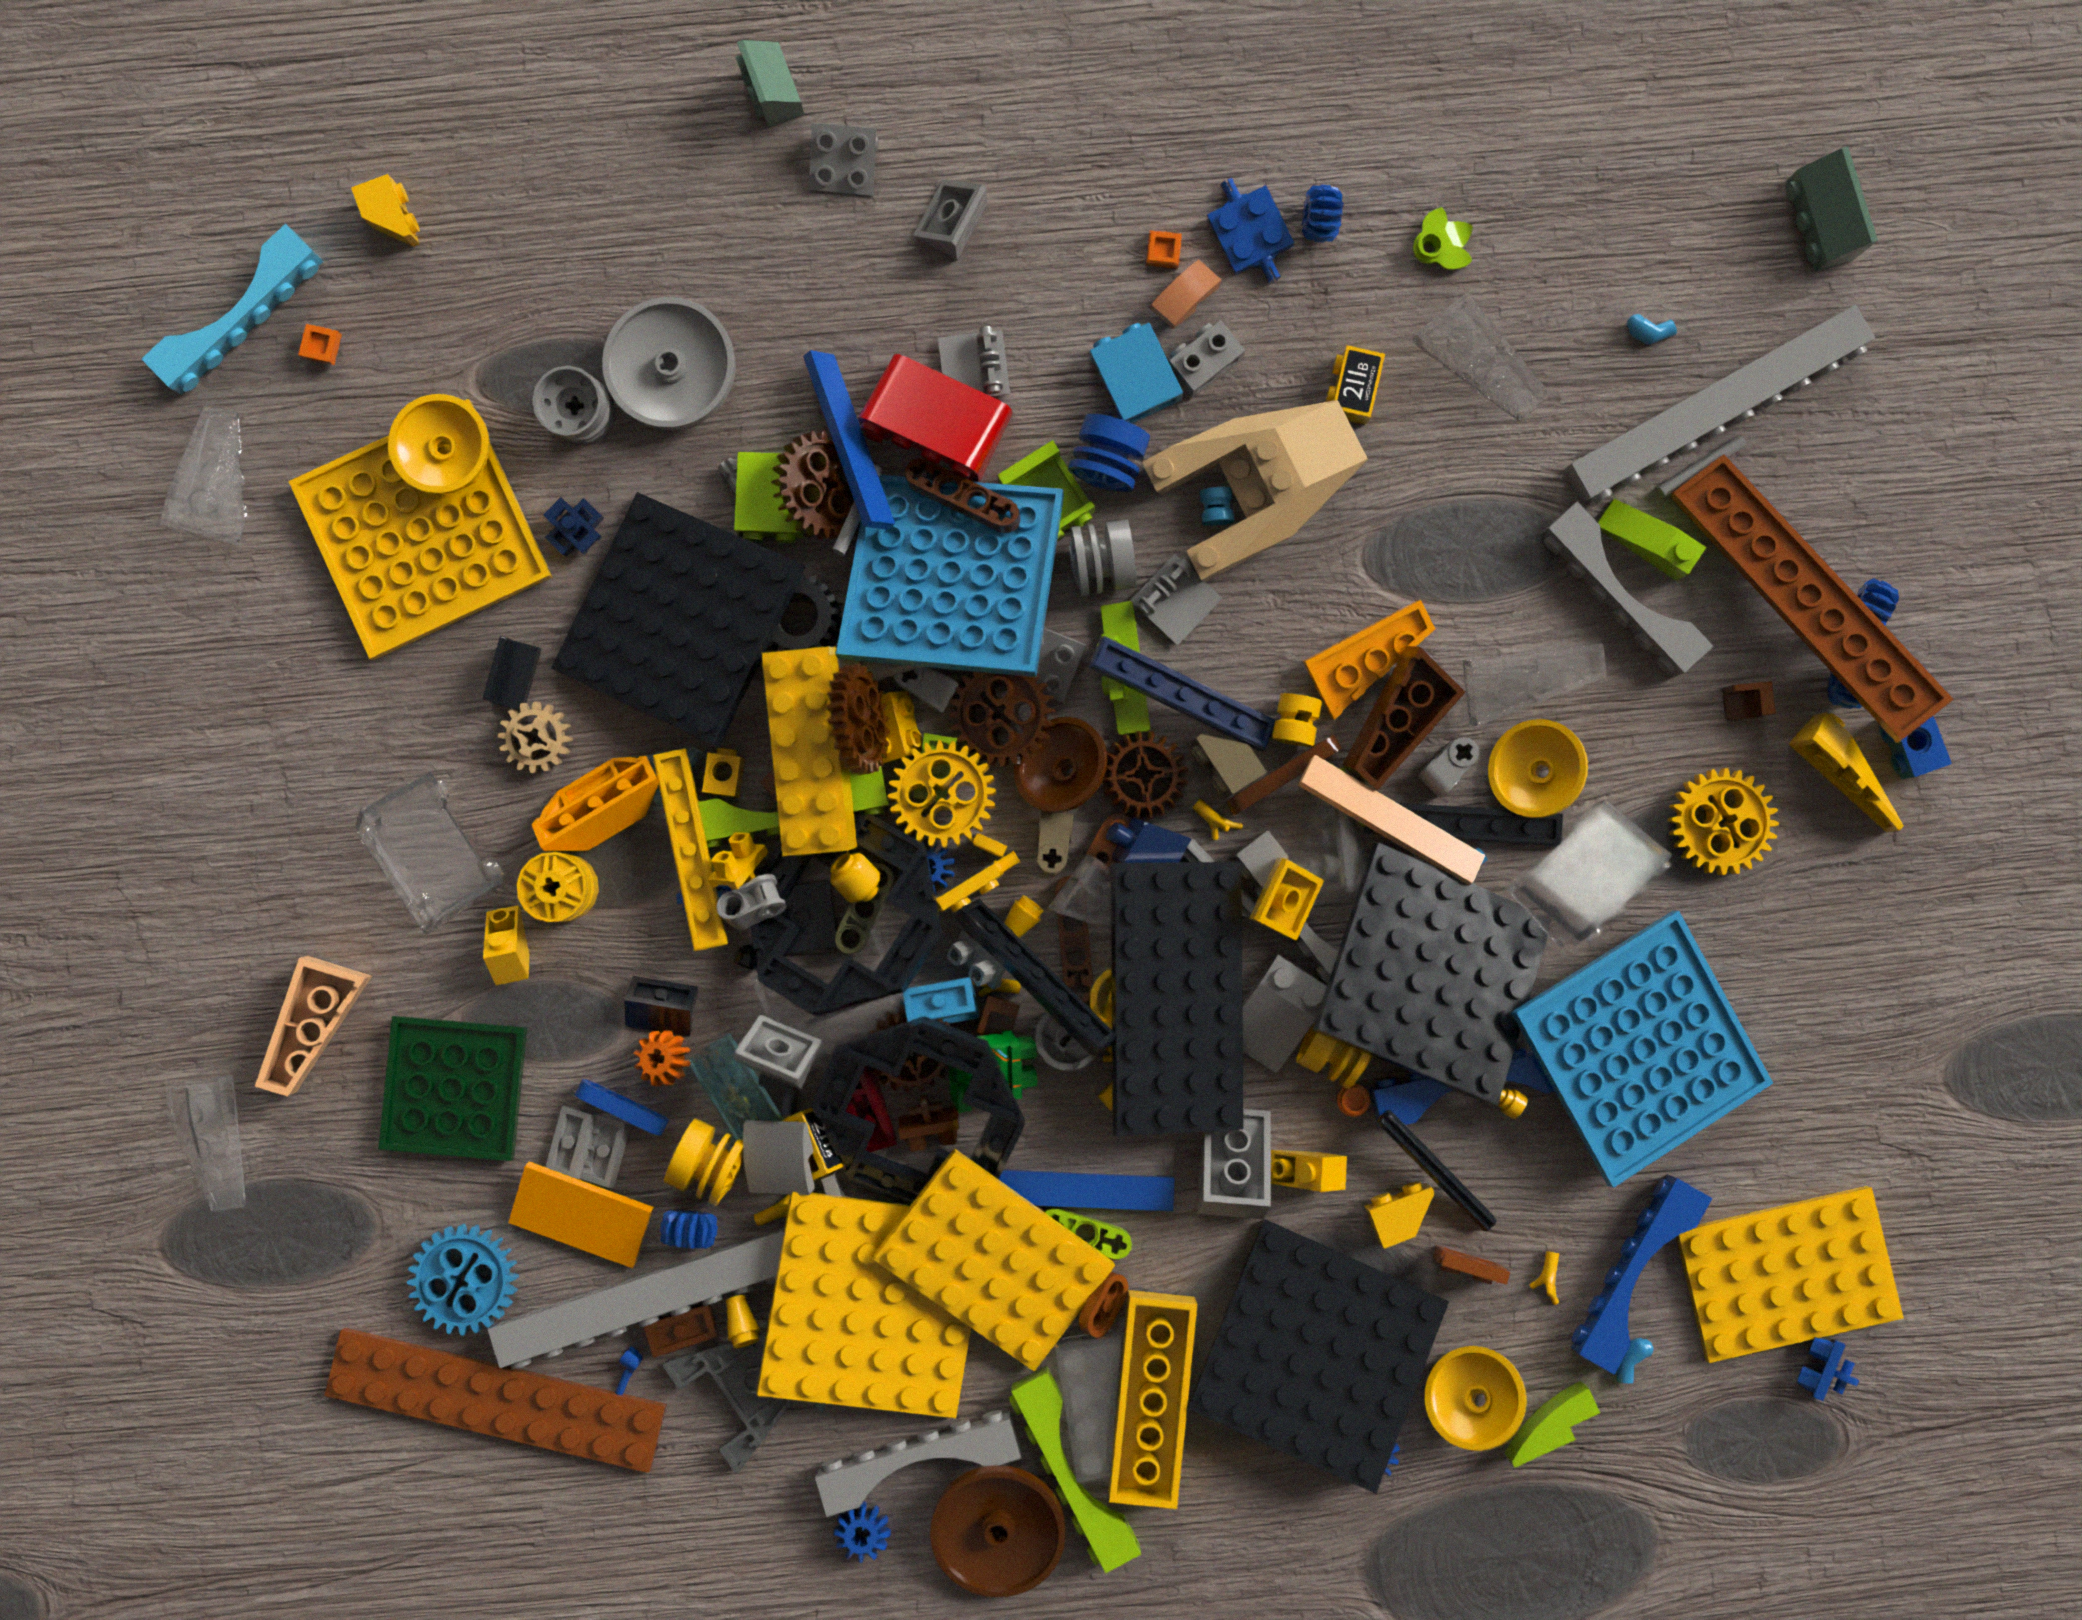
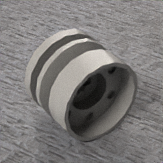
M573 366L553 368L545 373L536 384L532 398L534 413L541 425L568 442L580 445L593 443L605 436L613 425L616 410L614 399L608 388L581 368ZM580 403L584 405V409H579L577 413L573 412L574 407H579Z
M1127 519L1106 522L1104 538H1098L1093 524L1087 526L1088 540H1083L1080 526L1071 527L1070 562L1073 579H1075L1078 585L1080 596L1089 595L1088 580L1094 579L1097 594L1102 593L1103 578L1110 577L1115 591L1137 588L1133 542Z

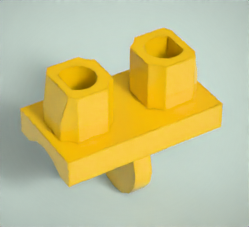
M733 833L728 839L732 850L716 853L711 859L714 872L707 879L710 887L726 885L732 890H738L740 886L756 878L755 868L767 855L768 851L766 845L754 844L750 833Z

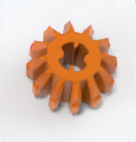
M664 1030L662 1033L652 1031L649 1033V1039L642 1038L639 1040L642 1050H636L633 1054L636 1057H640V1062L634 1066L636 1070L643 1069L640 1079L643 1081L651 1080V1085L659 1087L662 1084L672 1086L675 1084V1078L683 1079L686 1075L682 1067H689L692 1064L689 1060L684 1059V1055L691 1051L688 1047H681L684 1038L681 1036L674 1037L672 1031ZM660 1056H664V1061H660Z

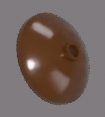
M1073 717L1051 719L1050 721L1055 723V726L1045 727L1044 729L1050 736V739L1040 738L1038 740L1043 749L1036 750L1030 748L1033 758L1026 759L1020 754L1021 764H1014V779L1019 793L1026 802L1043 812L1063 813L1081 806L1097 791L1106 772L1107 751L1102 737L1087 722ZM1073 768L1071 774L1066 776L1067 771Z

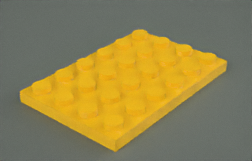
M955 1148L873 1254L874 1261L1033 1371L1037 1369L1083 1309L1089 1296L1115 1267L1111 1259Z
M1863 1186L1698 1224L1696 1228L1676 1237L1704 1357L1708 1363L1904 1319L1872 1187Z

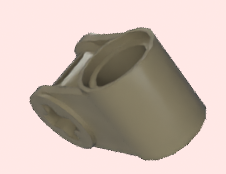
M1041 811L1037 860L1040 869L1045 874L1058 875L1066 868L1069 843H1071L1074 814ZM1050 851H1055L1057 857L1062 859L1061 863H1056L1054 868H1049L1048 862L1043 861L1044 857L1050 856Z

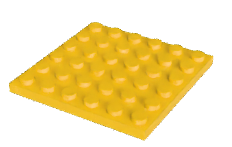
M469 399L464 400L474 408L472 402ZM388 436L288 481L367 655L371 660L378 659L553 578L491 443L487 462L479 476L463 489L448 494L426 493L404 481L396 472L390 460ZM443 445L440 450L441 454L448 453L450 445Z
M792 1191L787 1210L756 1390L757 1396L956 1418L971 1327L873 1260V1254L910 1206L812 1192L810 1195H799L797 1192Z

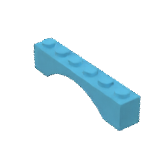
M285 223L261 246L259 264L253 281L244 296L232 310L216 322L200 330L183 335L165 336L142 360L172 390L181 395L197 386L199 378L209 369L217 367L222 362L223 356L232 347H236L244 342L247 333L257 324L265 322L269 318L271 311L280 302L288 300L294 294L295 288L304 279L306 280L314 276L318 271V266L324 261Z

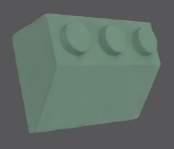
M1848 146L1799 168L1786 180L1787 196L1794 203L1797 213V228L1800 232H1803L1806 241V256L1808 261L1813 264L1815 272L1851 262L1878 241Z

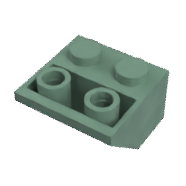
M738 41L737 44L741 54L735 56L758 119L764 117L768 128L805 115L779 42Z

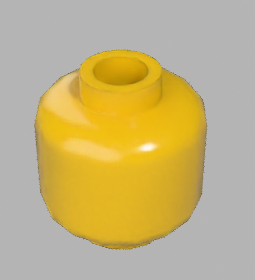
M845 853L830 868L832 872L830 883L848 902L855 903L861 900L866 902L877 894L880 872L861 853Z

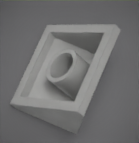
M943 179L913 237L958 260L987 206L986 187L982 184Z
M759 1015L735 1051L733 1058L740 1065L801 1090L822 1040Z

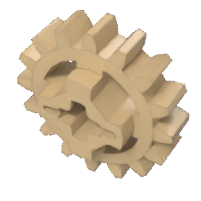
M533 702L532 709L529 708L527 703L520 704V713L516 710L508 711L512 718L511 721H501L500 724L507 729L506 732L499 733L498 737L505 739L506 744L499 747L500 751L509 750L511 753L506 759L507 762L519 761L517 764L518 770H524L529 765L530 773H537L540 765L544 772L550 771V762L560 765L562 761L558 755L569 754L570 751L564 747V743L573 741V737L565 736L564 731L571 728V725L561 724L560 720L564 714L559 712L553 715V705L547 704L541 710L540 702ZM538 715L537 718H534L532 724L520 723L528 716ZM551 724L556 731V739L552 737L550 731ZM538 731L537 736L546 743L532 744L533 738L525 732ZM514 736L518 737L521 745L520 750H518L515 744ZM544 749L551 752L542 759H533L540 750Z

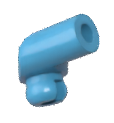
M1635 314L1627 321L1629 333L1647 345L1677 334L1676 325L1671 319L1655 325L1641 314Z
M1635 1338L1630 1341L1631 1346L1617 1369V1382L1634 1383V1365L1650 1357L1653 1353V1345L1649 1340Z

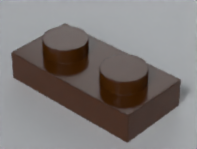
M703 1304L693 1307L691 1310L680 1315H669L660 1318L655 1323L643 1326L653 1358L715 1338L719 1335L710 1305L703 1306Z

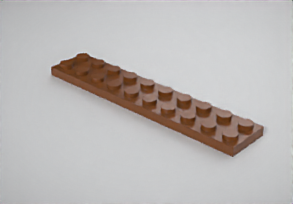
M1725 454L1672 493L1671 499L1897 744L1954 700Z
M349 1328L340 1330L324 1396L647 1473L652 1469L667 1407L666 1403L628 1394L618 1395L615 1394V1391L518 1368L512 1370L510 1366L499 1368L497 1363Z

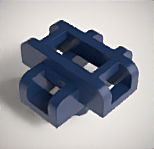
M560 497L543 514L555 526L545 538L565 557L575 548L585 555L588 549L597 540L599 541L602 538L595 528L603 521L604 517L584 498L572 508ZM566 509L568 512L557 521L556 519ZM582 527H584L575 537H573Z

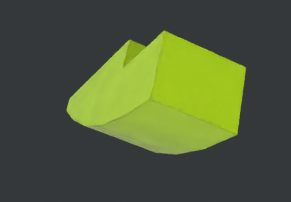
M1579 1381L1562 1390L1543 1404L1526 1421L1505 1451L1507 1460L1514 1468L1576 1440L1570 1427L1600 1414L1590 1389Z

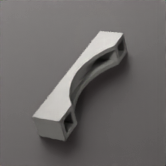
M1578 501L1541 533L1545 538L1544 543L1547 548L1556 555L1560 554L1567 561L1566 566L1575 577L1583 578L1590 586L1589 591L1592 596L1599 602H1605L1613 610L1611 612L1613 618L1624 627L1627 625L1635 634L1634 639L1637 644L1644 650H1650L1658 658L1656 662L1665 673L1673 674L1675 677L1686 673L1713 647L1691 622L1674 620L1657 614L1641 605L1625 591L1615 578L1606 560L1601 542L1600 525Z
M1268 830L1264 831L1233 855L1237 862H1241V876L1245 880L1250 877L1258 888L1254 892L1258 898L1276 859L1281 857L1288 859V855ZM1305 921L1298 937L1299 940L1295 942V945L1305 958L1313 957L1319 965L1315 971L1328 985L1338 951L1324 942Z
M1001 1410L991 1411L982 1416L983 1420L970 1423L968 1419L953 1423L950 1425L951 1429L938 1433L937 1429L928 1430L918 1435L919 1439L906 1442L905 1439H898L886 1444V1449L874 1452L872 1448L864 1449L855 1453L853 1459L842 1462L841 1458H835L824 1462L821 1465L822 1468L818 1469L815 1479L826 1517L859 1508L868 1493L881 1480L899 1468L917 1461L932 1458H956L971 1461L982 1466L1002 1465L1021 1459V1447L1010 1411L1003 1414Z

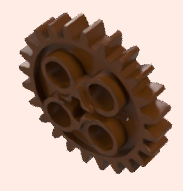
M814 431L793 438V442L783 446L786 452L777 455L778 460L782 464L774 466L772 470L780 476L778 479L772 480L771 483L779 486L780 491L773 494V497L782 498L783 503L778 507V510H788L789 514L785 521L796 520V531L806 529V537L808 538L817 535L818 540L838 538L853 505L854 498L831 435L827 436L826 431L816 434ZM803 490H804V492L806 493L807 501H806V499L804 498Z
M856 664L838 668L839 672L833 673L834 680L829 682L832 691L827 692V696L831 701L830 705H826L827 710L831 713L827 723L831 724L833 728L830 732V737H835L834 750H840L839 761H845V769H851V774H872L873 772H878L879 767L884 765L882 758H887L884 748L889 747L886 737L887 734H890L889 729L886 727L889 717L884 714L887 705L881 701L883 692L877 690L878 680H873L872 671L867 672L866 666Z
M972 671L973 679L963 676L962 680L966 687H956L955 689L961 695L960 699L950 700L951 704L958 707L957 711L949 713V717L958 718V723L951 727V730L961 731L962 733L957 738V743L968 742L969 753L977 750L976 753L980 755L979 761H982L987 755L988 765H995L998 759L1002 767L1008 766L1009 757L1013 764L1018 765L1021 764L1020 754L1026 759H1031L1033 757L1030 748L1036 750L1043 749L1038 740L1040 738L1050 739V736L1044 729L1045 727L1055 726V723L1047 720V715L1056 713V710L1047 708L1046 703L1052 701L1054 696L1043 694L1049 686L1047 683L1036 684L1040 677L1039 673H1037L1036 677ZM1004 681L1007 684L1008 690L1007 694L1000 699L996 695L995 689L999 682ZM983 692L986 693L995 706L1006 708L1004 714L1023 729L1022 734L1018 733L1009 720L998 718L1001 713L981 697ZM1024 703H1027L1031 708V715L1026 721L1021 720L1018 713L1019 708ZM979 705H982L986 715L984 720L978 723L974 718V711ZM1003 727L1009 732V740L1005 745H1001L997 740V733Z

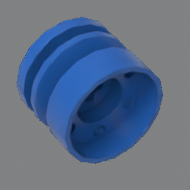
M1102 414L1085 415L1079 432V439L1090 447L1078 446L1074 448L1073 456L1077 459L1070 460L1068 471L1086 483L1101 489L1132 492L1135 486V480L1132 477L1138 476L1139 467L1129 460L1144 459L1150 435L1138 426L1115 417Z

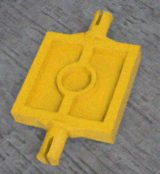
M1014 850L998 861L994 860V864L939 898L936 897L938 912L951 908L952 912L955 913L971 903L969 896L980 891L981 895H984L998 887L997 879L1002 877L1005 871L1020 863Z

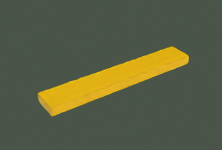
M683 748L653 755L693 950L700 951L727 945L728 939L724 920L717 912L716 907L719 899L717 887H710L707 880L713 873L688 750Z

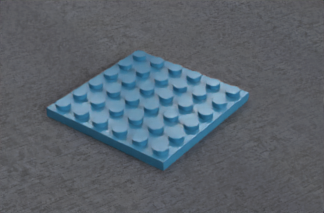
M880 475L879 480L895 524L887 530L864 527L862 521L860 522L836 650L838 659L1036 677L1063 507V489L975 482L1012 500L1018 506L1021 518L1019 526L1010 533H1000L913 491L909 487L906 477ZM951 482L945 483L939 491L943 495H951L957 490V485ZM974 496L968 501V506L972 509H979L985 504L986 500L981 496ZM1009 511L1005 515L998 513L1000 521L1005 517L1011 518Z
M1671 911L1511 1012L1605 1183L1612 1188L1773 1084L1772 1079L1679 911Z

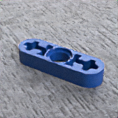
M587 1079L581 1080L575 1093L577 1098L655 1135L662 1136L669 1122L666 1116Z

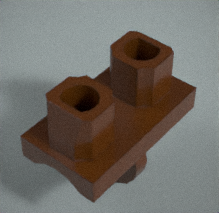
M927 1094L920 1095L921 1105L909 1107V1115L899 1116L898 1118L900 1140L905 1139L910 1152L926 1148L925 1135L935 1133L938 1134L940 1145L946 1146L957 1143V1129H960L959 1113L956 1107L943 1108L942 1101L929 1103Z

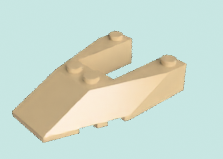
M1334 400L1234 418L1177 443L1148 458L1142 464L1156 492L1161 495L1218 465L1221 466L1246 519L1186 550L1200 579L1207 582L1293 537L1321 509L1323 504L1359 470L1368 458L1339 401Z

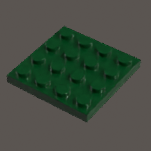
M392 1016L378 1149L504 1161L514 1160L527 1027Z

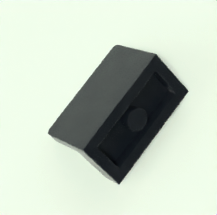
M500 636L483 694V700L520 711V704L527 703L542 649Z
M633 976L624 1000L625 1026L659 1032L670 1030L674 1035L689 1037L692 1031V1012L698 997V986Z
M759 1073L758 1086L785 1089L781 1116L790 1117L794 1115L798 1088Z

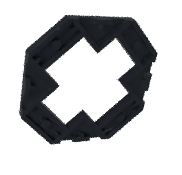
M872 814L859 816L855 821L857 846L903 872L886 897V900L891 905L911 916L875 971L847 956L830 984H827L783 956L801 929L795 923L779 914L750 926L753 948L757 953L758 981L814 1017L905 992L942 936L926 847L923 843ZM780 842L758 876L765 874L774 875L777 880L776 889L779 897L785 900L812 858L831 868L840 856L845 853L851 854L853 849L783 856Z
M923 1016L836 1046L811 1107L816 1117H820L826 1129L825 1134L836 1156L839 1155L846 1167L845 1173L850 1183L911 1206L950 1154V1152L938 1148L927 1173H923L866 1151L876 1123L846 1112L866 1065L898 1077L910 1050L972 1074L961 1102L988 1112L991 1115L973 1150L970 1160L997 1179L1000 1178L1024 1128L1025 1118L988 1041Z

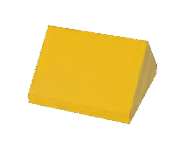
M1283 857L1277 858L1249 919L1297 941L1324 880Z

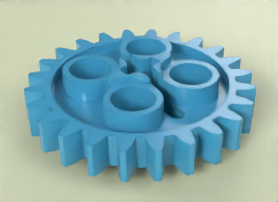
M466 1224L459 1225L457 1232H455L452 1226L444 1229V1236L438 1231L432 1234L433 1242L429 1240L422 1242L421 1246L425 1252L418 1251L413 1255L419 1264H413L408 1267V1270L416 1274V1277L408 1280L407 1284L416 1286V1291L408 1296L409 1298H419L420 1302L415 1306L414 1310L417 1311L425 1308L427 1312L423 1317L424 1322L432 1317L436 1319L434 1323L435 1330L446 1324L447 1334H451L457 1326L460 1335H465L469 1330V1326H471L474 1333H478L482 1330V1323L486 1327H490L494 1324L493 1316L500 1319L505 1315L501 1306L509 1307L512 1305L513 1301L506 1295L514 1294L518 1290L515 1286L510 1285V1282L519 1278V1274L511 1273L509 1270L517 1264V1261L506 1260V1256L512 1250L507 1248L501 1251L499 1246L503 1238L501 1237L492 1242L490 1240L492 1230L489 1229L484 1234L479 1235V1225L473 1226L469 1233ZM451 1249H457L461 1252L463 1257L461 1264H456L450 1258ZM477 1253L478 1258L464 1279L467 1284L458 1289L453 1305L449 1306L448 1300L462 1280L459 1275L468 1269L473 1254ZM480 1265H487L491 1269V1280L481 1277L479 1273ZM435 1279H441L445 1282L447 1288L445 1294L436 1291L434 1287ZM464 1295H471L475 1299V1309H468L463 1301Z

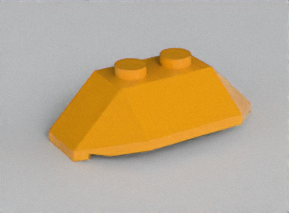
M639 756L638 758H612L558 790L544 807L540 817L536 818L531 824L540 847L544 851H589L644 818L659 785V780L649 759L646 756Z

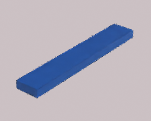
M809 350L803 358L862 524L868 528L888 530L895 524L835 355Z
M1004 1169L998 1179L1035 1206L1173 1211L1175 1178L1173 1176Z

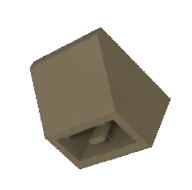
M1203 734L1191 743L1194 747L1190 751L1193 758L1200 767L1206 765L1212 775L1208 780L1218 795L1224 793L1226 798L1267 773L1249 744Z

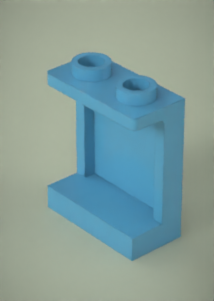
M1135 323L1122 331L1123 335L1111 340L1110 337H1105L1093 344V349L1090 350L1089 355L1091 363L1095 364L1117 409V418L1131 424L1180 402L1183 396V391L1150 323L1142 326L1140 323Z
M970 977L908 988L903 992L907 1021L925 1016L933 1020L943 1019V1021L952 1024L979 1018L975 988Z

